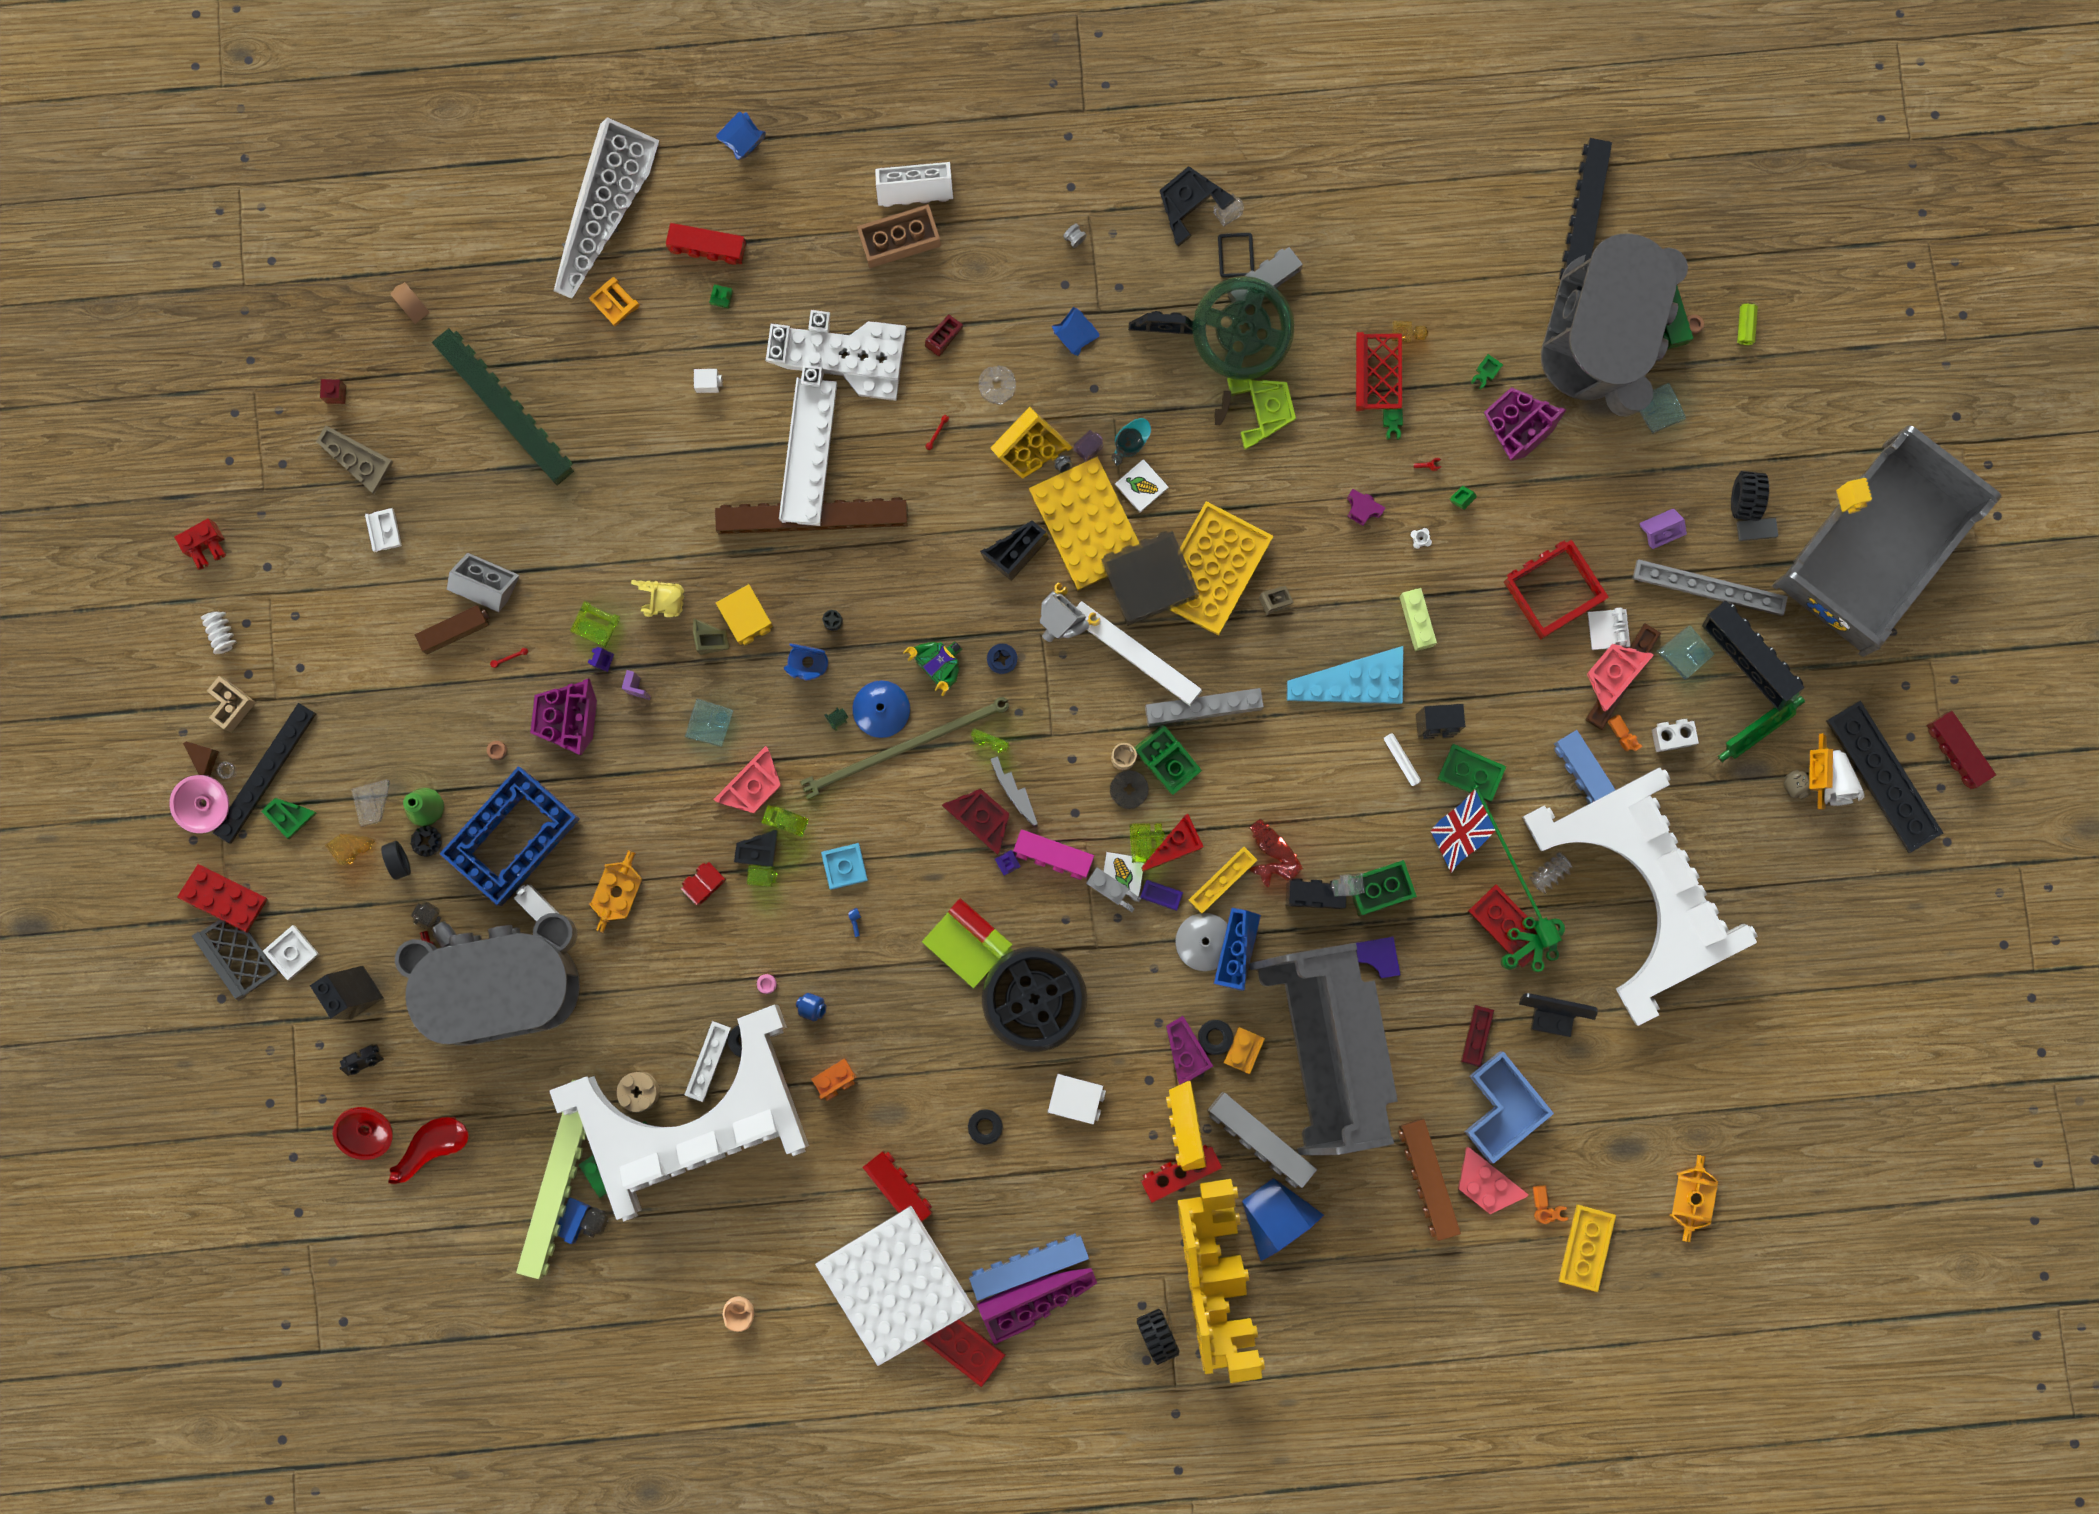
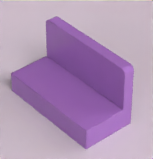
M1675 509L1668 510L1640 523V527L1647 533L1648 544L1652 549L1687 534L1685 519Z
M627 670L622 689L629 695L650 700L651 696L646 691L638 689L641 678L635 672Z

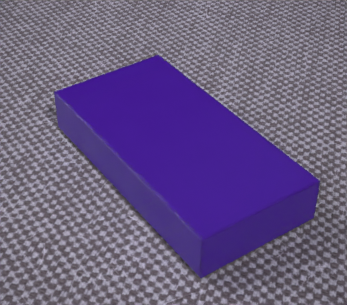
M1146 880L1140 898L1177 911L1183 892Z

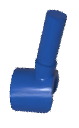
M855 908L849 912V918L853 925L854 935L858 937L860 935L856 920L861 918L858 909Z

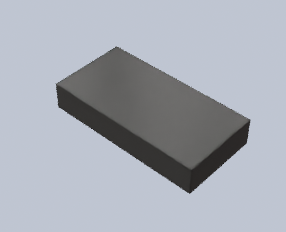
M1776 518L1761 519L1760 521H1738L1736 523L1739 541L1778 537Z

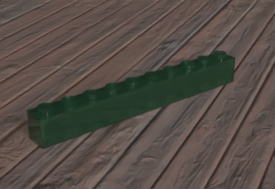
M448 328L432 341V344L558 486L574 472L570 467L573 463L566 455L562 457L558 453L561 450L554 441L551 444L546 439L548 435L542 428L538 430L535 427L536 421L530 414L526 416L522 412L524 407L518 400L514 402L510 398L511 392L505 386L503 388L500 387L498 377L493 372L489 374L486 371L488 366L481 358L477 360L473 356L476 352L468 344L465 347L462 343L464 340L457 331L453 333Z

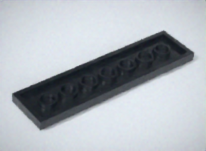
M1861 701L1826 720L1908 853L1915 851L1943 834L1940 826Z

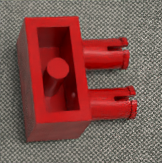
M209 518L174 536L182 553L190 558L192 557L198 570L204 569L203 565L205 567L209 566L202 551L209 548L215 561L221 560L220 556L222 558L226 556L219 543L224 540V537L217 524Z

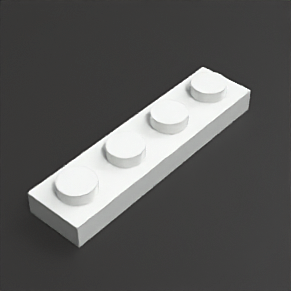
M712 1021L685 1096L704 1102L730 1034V1027Z

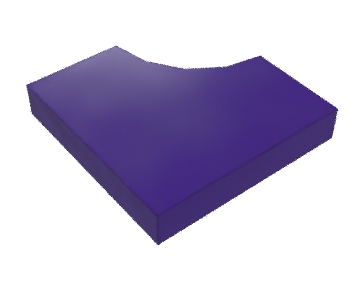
M1393 937L1356 943L1358 963H1367L1373 966L1378 971L1380 979L1400 975Z

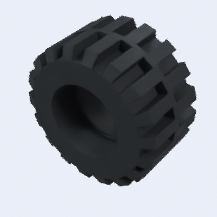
M1740 471L1732 489V515L1735 519L1760 521L1766 511L1769 499L1768 476L1766 473Z
M1159 1308L1137 1318V1325L1154 1363L1159 1365L1179 1356V1348L1164 1314Z

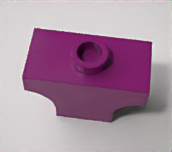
M1352 489L1347 497L1351 504V510L1347 517L1362 526L1371 517L1380 518L1385 510V507L1375 502L1372 496L1368 494L1363 495L1355 489Z

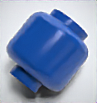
M806 993L797 1000L796 1008H798V1014L805 1019L816 1021L821 1019L826 1012L827 1006L824 999L820 996Z

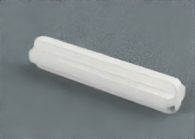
M1394 734L1387 735L1384 741L1412 786L1417 785L1421 782L1420 777Z

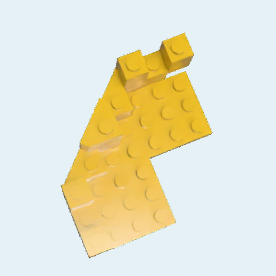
M1231 1179L1200 1183L1201 1197L1178 1200V1210L1203 1371H1205V1374H1211L1213 1369L1227 1367L1230 1383L1262 1379V1370H1265L1263 1357L1259 1358L1258 1350L1237 1353V1349L1255 1346V1338H1258L1257 1327L1252 1325L1251 1318L1227 1321V1313H1230L1229 1301L1224 1300V1298L1247 1295L1246 1281H1249L1248 1269H1244L1241 1255L1220 1257V1244L1216 1245L1215 1237L1238 1233L1237 1225H1241L1240 1216L1234 1210V1207H1236L1235 1199L1238 1198L1237 1186L1233 1187Z

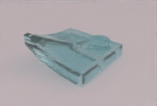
M1669 383L1653 390L1651 403L1645 409L1639 411L1652 434L1686 419L1683 409Z
M1691 625L1684 628L1673 639L1656 651L1684 680L1689 678L1715 655Z
M696 699L685 738L722 747L734 710Z

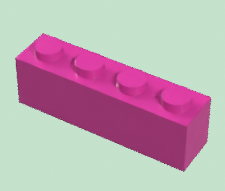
M1022 829L1013 853H1016V857L1025 861H1027V858L1035 860L1034 864L1045 867L1046 864L1053 867V871L1062 874L1064 871L1069 872L1071 877L1082 880V877H1087L1094 858L1092 854Z

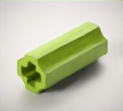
M1742 304L1740 306L1737 343L1740 345H1753L1755 343L1758 306L1755 304Z

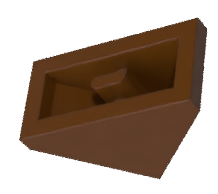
M187 741L183 744L198 774L210 777L219 751Z

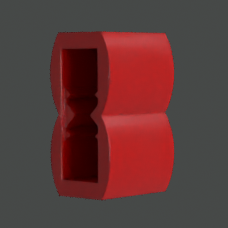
M710 862L707 864L702 863L696 869L697 873L695 876H689L682 882L683 887L681 890L698 907L726 881Z

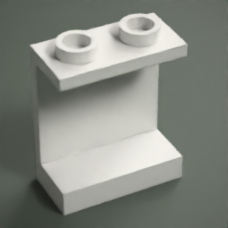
M1057 1074L1048 1113L1094 1124V1120H1099L1101 1110L1097 1108L1099 1101L1103 1102L1106 1091L1102 1090V1085Z

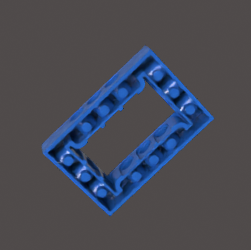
M518 766L440 852V855L496 905L503 906L580 818L527 771ZM525 796V799L537 806L540 812L548 816L552 822H546L540 827L542 829L538 834L528 841L529 844L519 855L516 854L514 856L515 859L506 869H503L498 877L475 857L473 852Z

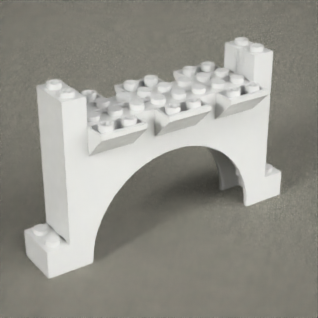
M1661 768L1647 773L1555 822L1552 820L1555 818L1550 807L1546 809L1545 806L1522 817L1540 851L1572 842L1600 845L1617 852L1630 861L1648 883L1657 910L1655 941L1646 962L1631 979L1616 988L1637 1026L1659 1016L1657 1010L1660 1008L1656 1000L1650 997L1757 943L1755 938L1758 937L1754 928L1746 924H1741L1729 930L1725 922L1718 919L1717 914L1719 911L1715 904L1706 901L1705 896L1707 893L1702 885H1698L1697 879L1700 877L1694 867L1690 868L1687 863L1690 859L1685 850H1680L1675 845L1678 841L1673 833L1668 832L1670 831L1668 828L1670 823L1665 815L1660 814L1658 810L1661 808L1656 798L1649 796L1670 785L1668 781L1671 779L1665 769L1661 770Z
M772 1005L737 1019L742 1038V1053L736 1078L725 1097L711 1111L690 1123L676 1127H658L633 1120L609 1102L598 1086L595 1076L590 1078L586 1076L550 1090L557 1113H564V1115L579 1113L616 1220L622 1218L624 1222L637 1217V1212L642 1210L635 1191L670 1179L669 1174L674 1177L685 1173V1168L692 1170L726 1157L725 1153L731 1155L742 1151L741 1146H744V1149L780 1136L786 1154L792 1153V1156L806 1152L805 1147H808L809 1144L770 1040L771 1036L774 1037L784 1033L783 1029L787 1028L779 1005Z

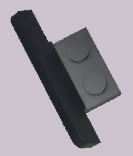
M1531 993L1523 994L1519 1001V1005L1534 1008L1531 1030L1571 1037L1573 1021L1576 1016L1595 1020L1598 1014V1009L1594 1006Z

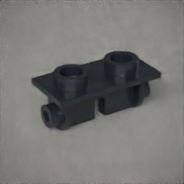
M371 1044L360 1050L361 1057H358L357 1052L343 1057V1060L340 1061L342 1067L339 1068L347 1076L355 1075L360 1070L375 1066L384 1058L377 1053L380 1051L378 1045L373 1046Z

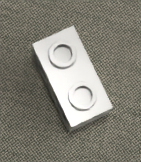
M1687 719L1677 720L1676 724L1673 725L1664 722L1657 724V727L1652 729L1656 752L1699 744L1694 721L1688 722ZM1682 728L1688 732L1687 738L1682 737L1680 733ZM1662 732H1666L1669 735L1668 741L1662 739Z

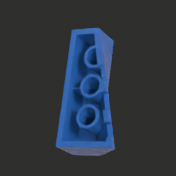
M1231 908L1214 984L1241 991L1245 990L1246 977L1261 915L1247 910Z

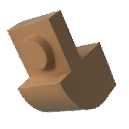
M405 282L396 286L393 292L390 293L415 324L430 313Z

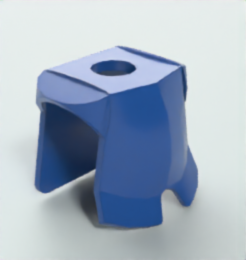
M738 112L716 137L734 151L735 158L740 160L746 158L764 140L766 132L757 129L747 112L744 114Z
M1072 307L1060 324L1052 325L1053 333L1065 344L1070 353L1079 356L1082 347L1100 335L1092 323L1075 307Z
M789 644L793 649L789 653L788 665L784 667V670L791 677H798L806 681L820 677L826 672L828 658L824 650L799 644ZM805 657H811L814 661L813 665L809 668L803 666V659Z

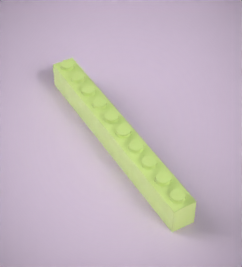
M578 1112L570 1115L562 1113L516 1271L518 1274L541 1279L548 1273L550 1266L547 1263L548 1258L553 1255L555 1244H553L554 1237L558 1236L561 1228L558 1222L560 1217H563L565 1214V1199L570 1196L572 1186H569L571 1178L574 1179L577 1173L575 1164L577 1159L581 1158L583 1148H581L582 1140H585L587 1137Z

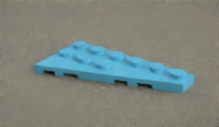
M1403 646L1288 680L1287 701L1402 704Z

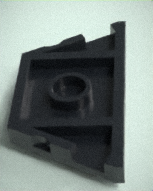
M1153 311L1129 322L1128 329L1129 331L1201 335V327L1177 312L1163 314L1160 311Z

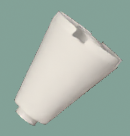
M1841 750L1833 751V788L1824 789L1825 804L1830 802L1831 806H1840L1853 803L1852 799L1858 798V801L1864 798V791L1846 753H1842Z

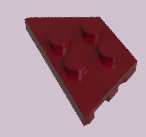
M981 788L942 804L943 808L997 855L1000 853L1010 814Z

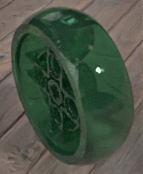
M1232 277L1214 285L1200 300L1193 318V339L1200 357L1216 373L1235 380L1256 379L1273 371L1287 356L1294 338V317L1288 301L1272 284L1256 277ZM1236 290H1246L1243 299L1229 303L1221 311L1212 308L1218 299L1227 293ZM1264 297L1275 307L1279 315L1281 331L1272 328L1270 317L1261 306ZM1247 305L1253 306L1254 313L1252 315L1246 314L1245 307ZM1223 317H1227L1230 320V325L1227 328L1221 325ZM1244 323L1247 324L1248 331L1241 333L1242 329H1239V326ZM1206 326L1215 329L1217 340L1226 351L1223 360L1212 350L1207 339ZM1259 329H1263L1266 332V337L1263 340L1257 337ZM1236 341L1242 344L1240 352H1236L1233 349V344ZM1265 346L1275 348L1272 354L1264 361L1256 365L1241 367L1244 357L1257 354Z

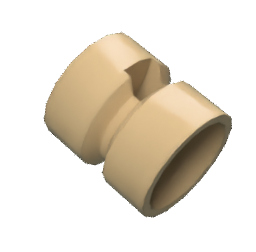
M1128 743L1116 745L1111 755L1113 766L1122 771L1132 768L1137 758L1135 748Z

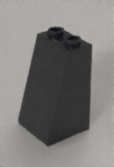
M364 966L326 974L310 985L330 1019L352 1020L384 999Z

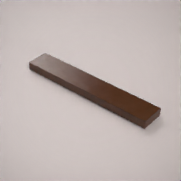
M1644 623L1629 648L1650 653L1661 633ZM1630 684L1606 712L1602 709L1597 699L1585 721L1603 730Z

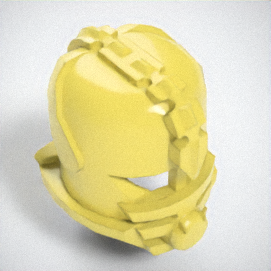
M631 580V584L637 585L639 590L651 592L650 604L641 607L644 616L652 617L653 615H658V613H664L665 617H676L683 611L684 589L681 585L658 583V581Z

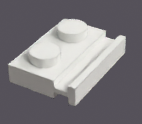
M390 508L374 512L373 514H365L374 552L402 546L394 509Z

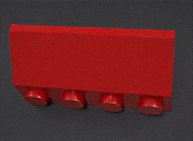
M882 1151L862 1168L898 1213L912 1206L922 1222L932 1213L930 1210L932 1205L926 1198L922 1200L918 1194L920 1190L914 1183L910 1184L907 1181L906 1177L908 1175L901 1167L898 1169L893 1163L896 1161L889 1152L885 1153Z

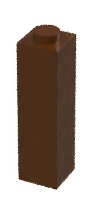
M476 605L414 635L422 652L428 655L489 626L488 619L490 617L485 608L482 609Z

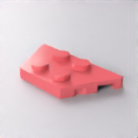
M1612 644L1588 671L1587 676L1605 712L1654 656L1652 653L1636 651V649L1623 648L1620 645Z
M765 746L714 800L717 803L755 814L781 787L769 749Z
M1466 1147L1458 1190L1487 1213L1492 1214L1529 1195L1471 1148Z

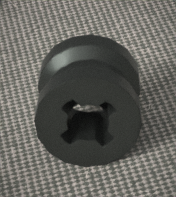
M828 610L822 618L825 627L830 631H837L843 623L840 613L836 610Z

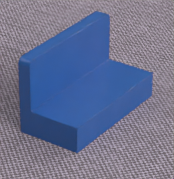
M569 1198L563 1217H560L558 1225H561L558 1236L564 1238V1241L569 1244L576 1243L592 1206L574 1198Z

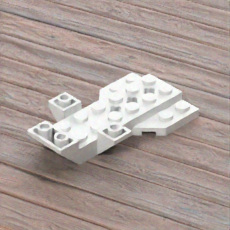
M811 310L809 330L793 329L786 325L771 324L766 362L786 369L802 371L801 384L820 387L824 373L841 375L850 383L858 396L897 400L906 326L868 321L851 335L829 333L830 312ZM847 352L849 356H846L845 359H843L841 354ZM863 354H866V357L868 358H865L864 361H861V358L859 357ZM881 357H885V359L887 360H884L883 363H880L878 359H880Z

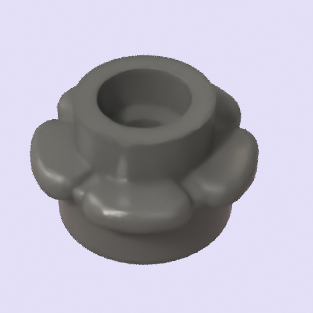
M1059 456L1055 460V469L1060 472L1067 471L1072 466L1071 457Z

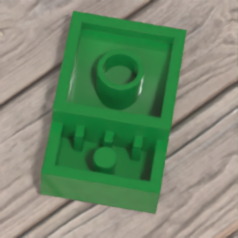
M1165 725L1158 727L1134 747L1139 758L1171 795H1174L1202 771Z

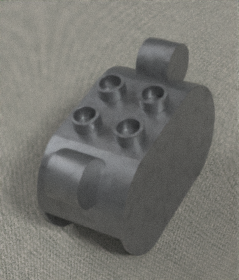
M1636 234L1611 236L1595 248L1589 260L1584 262L1586 256L1584 255L1568 265L1560 281L1541 349V364L1544 373L1558 390L1579 400H1596L1605 397L1609 409L1616 415L1624 417L1645 409L1652 401L1653 388L1650 381L1644 375L1651 370L1656 361H1660L1667 351L1668 340L1663 338L1666 325L1669 326L1677 315L1678 304L1673 302L1676 285L1684 280L1688 271L1687 260L1680 251L1674 248L1662 249L1652 240ZM1581 286L1582 291L1577 290V287Z
M548 913L541 916L535 923L533 935L520 933V928H512V925L488 929L490 939L485 940L481 939V935L473 936V933L450 936V946L437 949L433 944L423 940L412 939L404 942L395 954V964L397 970L403 976L409 978L405 998L407 1010L413 1024L419 1032L434 1042L465 1046L545 1031L561 1025L573 1012L579 996L578 971L572 958L567 953L577 939V928L574 922L561 914Z

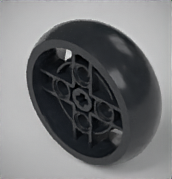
M1029 946L1006 954L992 967L986 977L982 990V1008L990 1029L1005 1044L1025 1052H1043L1062 1045L1076 1033L1085 1016L1087 991L1081 973L1066 956L1050 948ZM1025 961H1045L1059 968L1064 974L1054 978L1049 973L1041 970H1029ZM1010 969L1014 979L1010 982L1006 991V1004L996 1008L995 997L998 984L1003 975ZM1023 976L1030 977V986H1021L1020 979ZM1055 985L1058 989L1057 994L1054 996L1048 995L1046 992L1047 986ZM1073 990L1072 1012L1067 1022L1059 1029L1055 1019L1059 1016L1063 1007V994ZM1031 994L1040 996L1038 1004L1034 1005V1003L1029 1002ZM1016 1002L1021 1003L1023 1006V1010L1019 1014L1013 1013L1011 1009L1012 1005ZM1046 1011L1049 1014L1048 1021L1040 1022L1038 1020L1039 1012ZM1014 1020L1027 1028H1039L1044 1037H1022L1008 1029L1005 1024Z

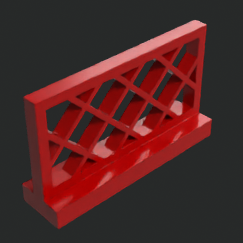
M1356 332V411H1364V409H1402V334H1364V332ZM1368 339H1376L1380 345L1373 351L1368 346ZM1389 339H1398V346L1393 351L1385 344ZM1382 346L1390 352L1384 360L1376 354ZM1392 355L1398 360V364L1393 369L1386 363ZM1372 356H1375L1380 361L1374 369L1368 365V360ZM1382 365L1390 371L1384 378L1376 372ZM1372 374L1380 380L1374 388L1368 383V378ZM1391 374L1398 378V383L1393 388L1385 381ZM1382 383L1390 389L1383 397L1376 391ZM1374 392L1380 400L1376 404H1368V397ZM1393 392L1398 397V404H1390L1386 398Z

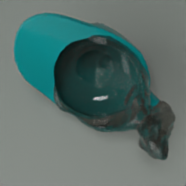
M1144 418L1135 419L1118 432L1115 437L1116 450L1111 456L1116 466L1123 463L1124 457L1134 456L1142 449L1151 433V426L1148 420Z

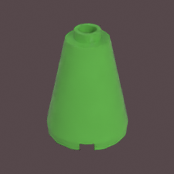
M416 789L406 795L403 800L408 819L416 825L430 826L442 817L444 802L433 789Z

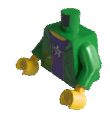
M954 641L948 648L941 642L924 643L915 647L910 646L903 652V654L910 653L911 656L907 659L908 661L917 656L915 658L916 663L936 683L935 691L937 689L943 690L942 696L956 683L960 669L958 666L959 661L955 656L962 650L957 642Z

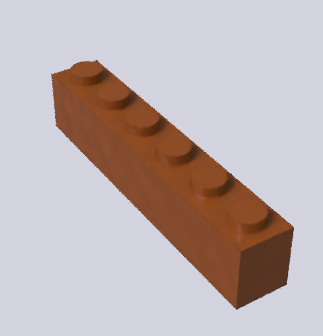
M1418 1119L1399 1125L1398 1135L1401 1142H1404L1406 1146L1404 1150L1407 1161H1411L1412 1168L1410 1173L1413 1180H1417L1418 1183L1416 1191L1419 1199H1423L1425 1205L1422 1207L1425 1218H1429L1431 1225L1428 1226L1431 1237H1435V1240L1440 1241L1460 1235L1461 1232L1425 1120Z

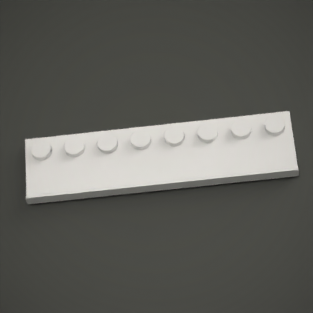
M798 377L796 379L779 520L782 523L795 522L797 524L820 526L837 391L836 381L822 380L819 387L801 384V379Z

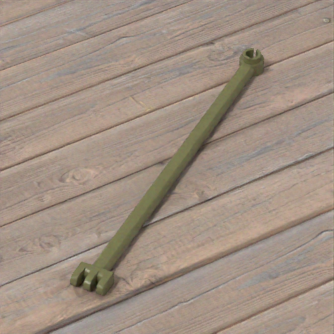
M999 697L991 705L814 781L812 776L800 781L801 785L809 783V786L803 788L804 792L812 790V793H809L806 797L811 799L820 795L818 789L996 712L1004 713L1008 710L1009 703H1005V706L1002 708L998 706V703L1000 701L1005 703L1008 700L1004 697Z

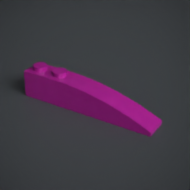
M1092 1268L1053 1274L1005 1290L977 1303V1307L995 1345L1036 1325L1035 1321L1041 1317H1048L1051 1315V1310L1057 1306L1063 1307L1067 1304L1069 1298L1072 1296L1078 1297L1096 1285L1097 1281Z

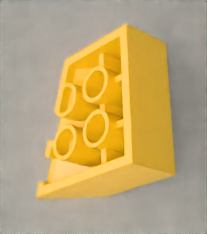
M1031 407L991 447L997 457L1022 479L1041 468L1043 463L1050 459L1054 460L1059 457L1058 454L1073 448Z

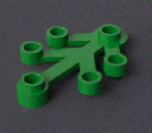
M1527 917L1523 920L1522 925L1525 929H1532L1537 926V921L1532 917ZM1552 919L1559 928L1560 936H1562L1565 932L1564 923L1559 919ZM1527 920L1532 922L1531 927L1527 926ZM1517 928L1510 929L1507 933L1510 940L1518 939L1529 941V943L1514 954L1504 955L1501 959V966L1506 970H1512L1517 967L1518 960L1535 949L1531 969L1534 972L1542 971L1544 969V963L1542 962L1544 946L1539 936L1520 932ZM1512 931L1516 932V938L1511 936ZM1558 943L1549 946V950L1546 952V958L1549 961H1555L1559 958V952L1557 951ZM1550 952L1555 953V958L1550 957ZM1508 958L1513 959V965L1508 963ZM1535 963L1540 964L1539 970L1535 968Z

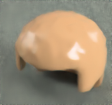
M735 1296L724 1305L722 1315L726 1328L734 1332H742L751 1326L754 1319V1306L747 1298Z

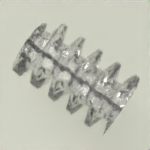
M1560 852L1556 854L1557 858L1552 857L1550 862L1544 863L1545 868L1539 867V873L1534 871L1532 873L1533 877L1529 876L1534 886L1544 894L1547 893L1546 886L1550 889L1553 888L1551 882L1559 884L1557 877L1564 880V872L1568 875L1571 874L1569 868H1572V865Z

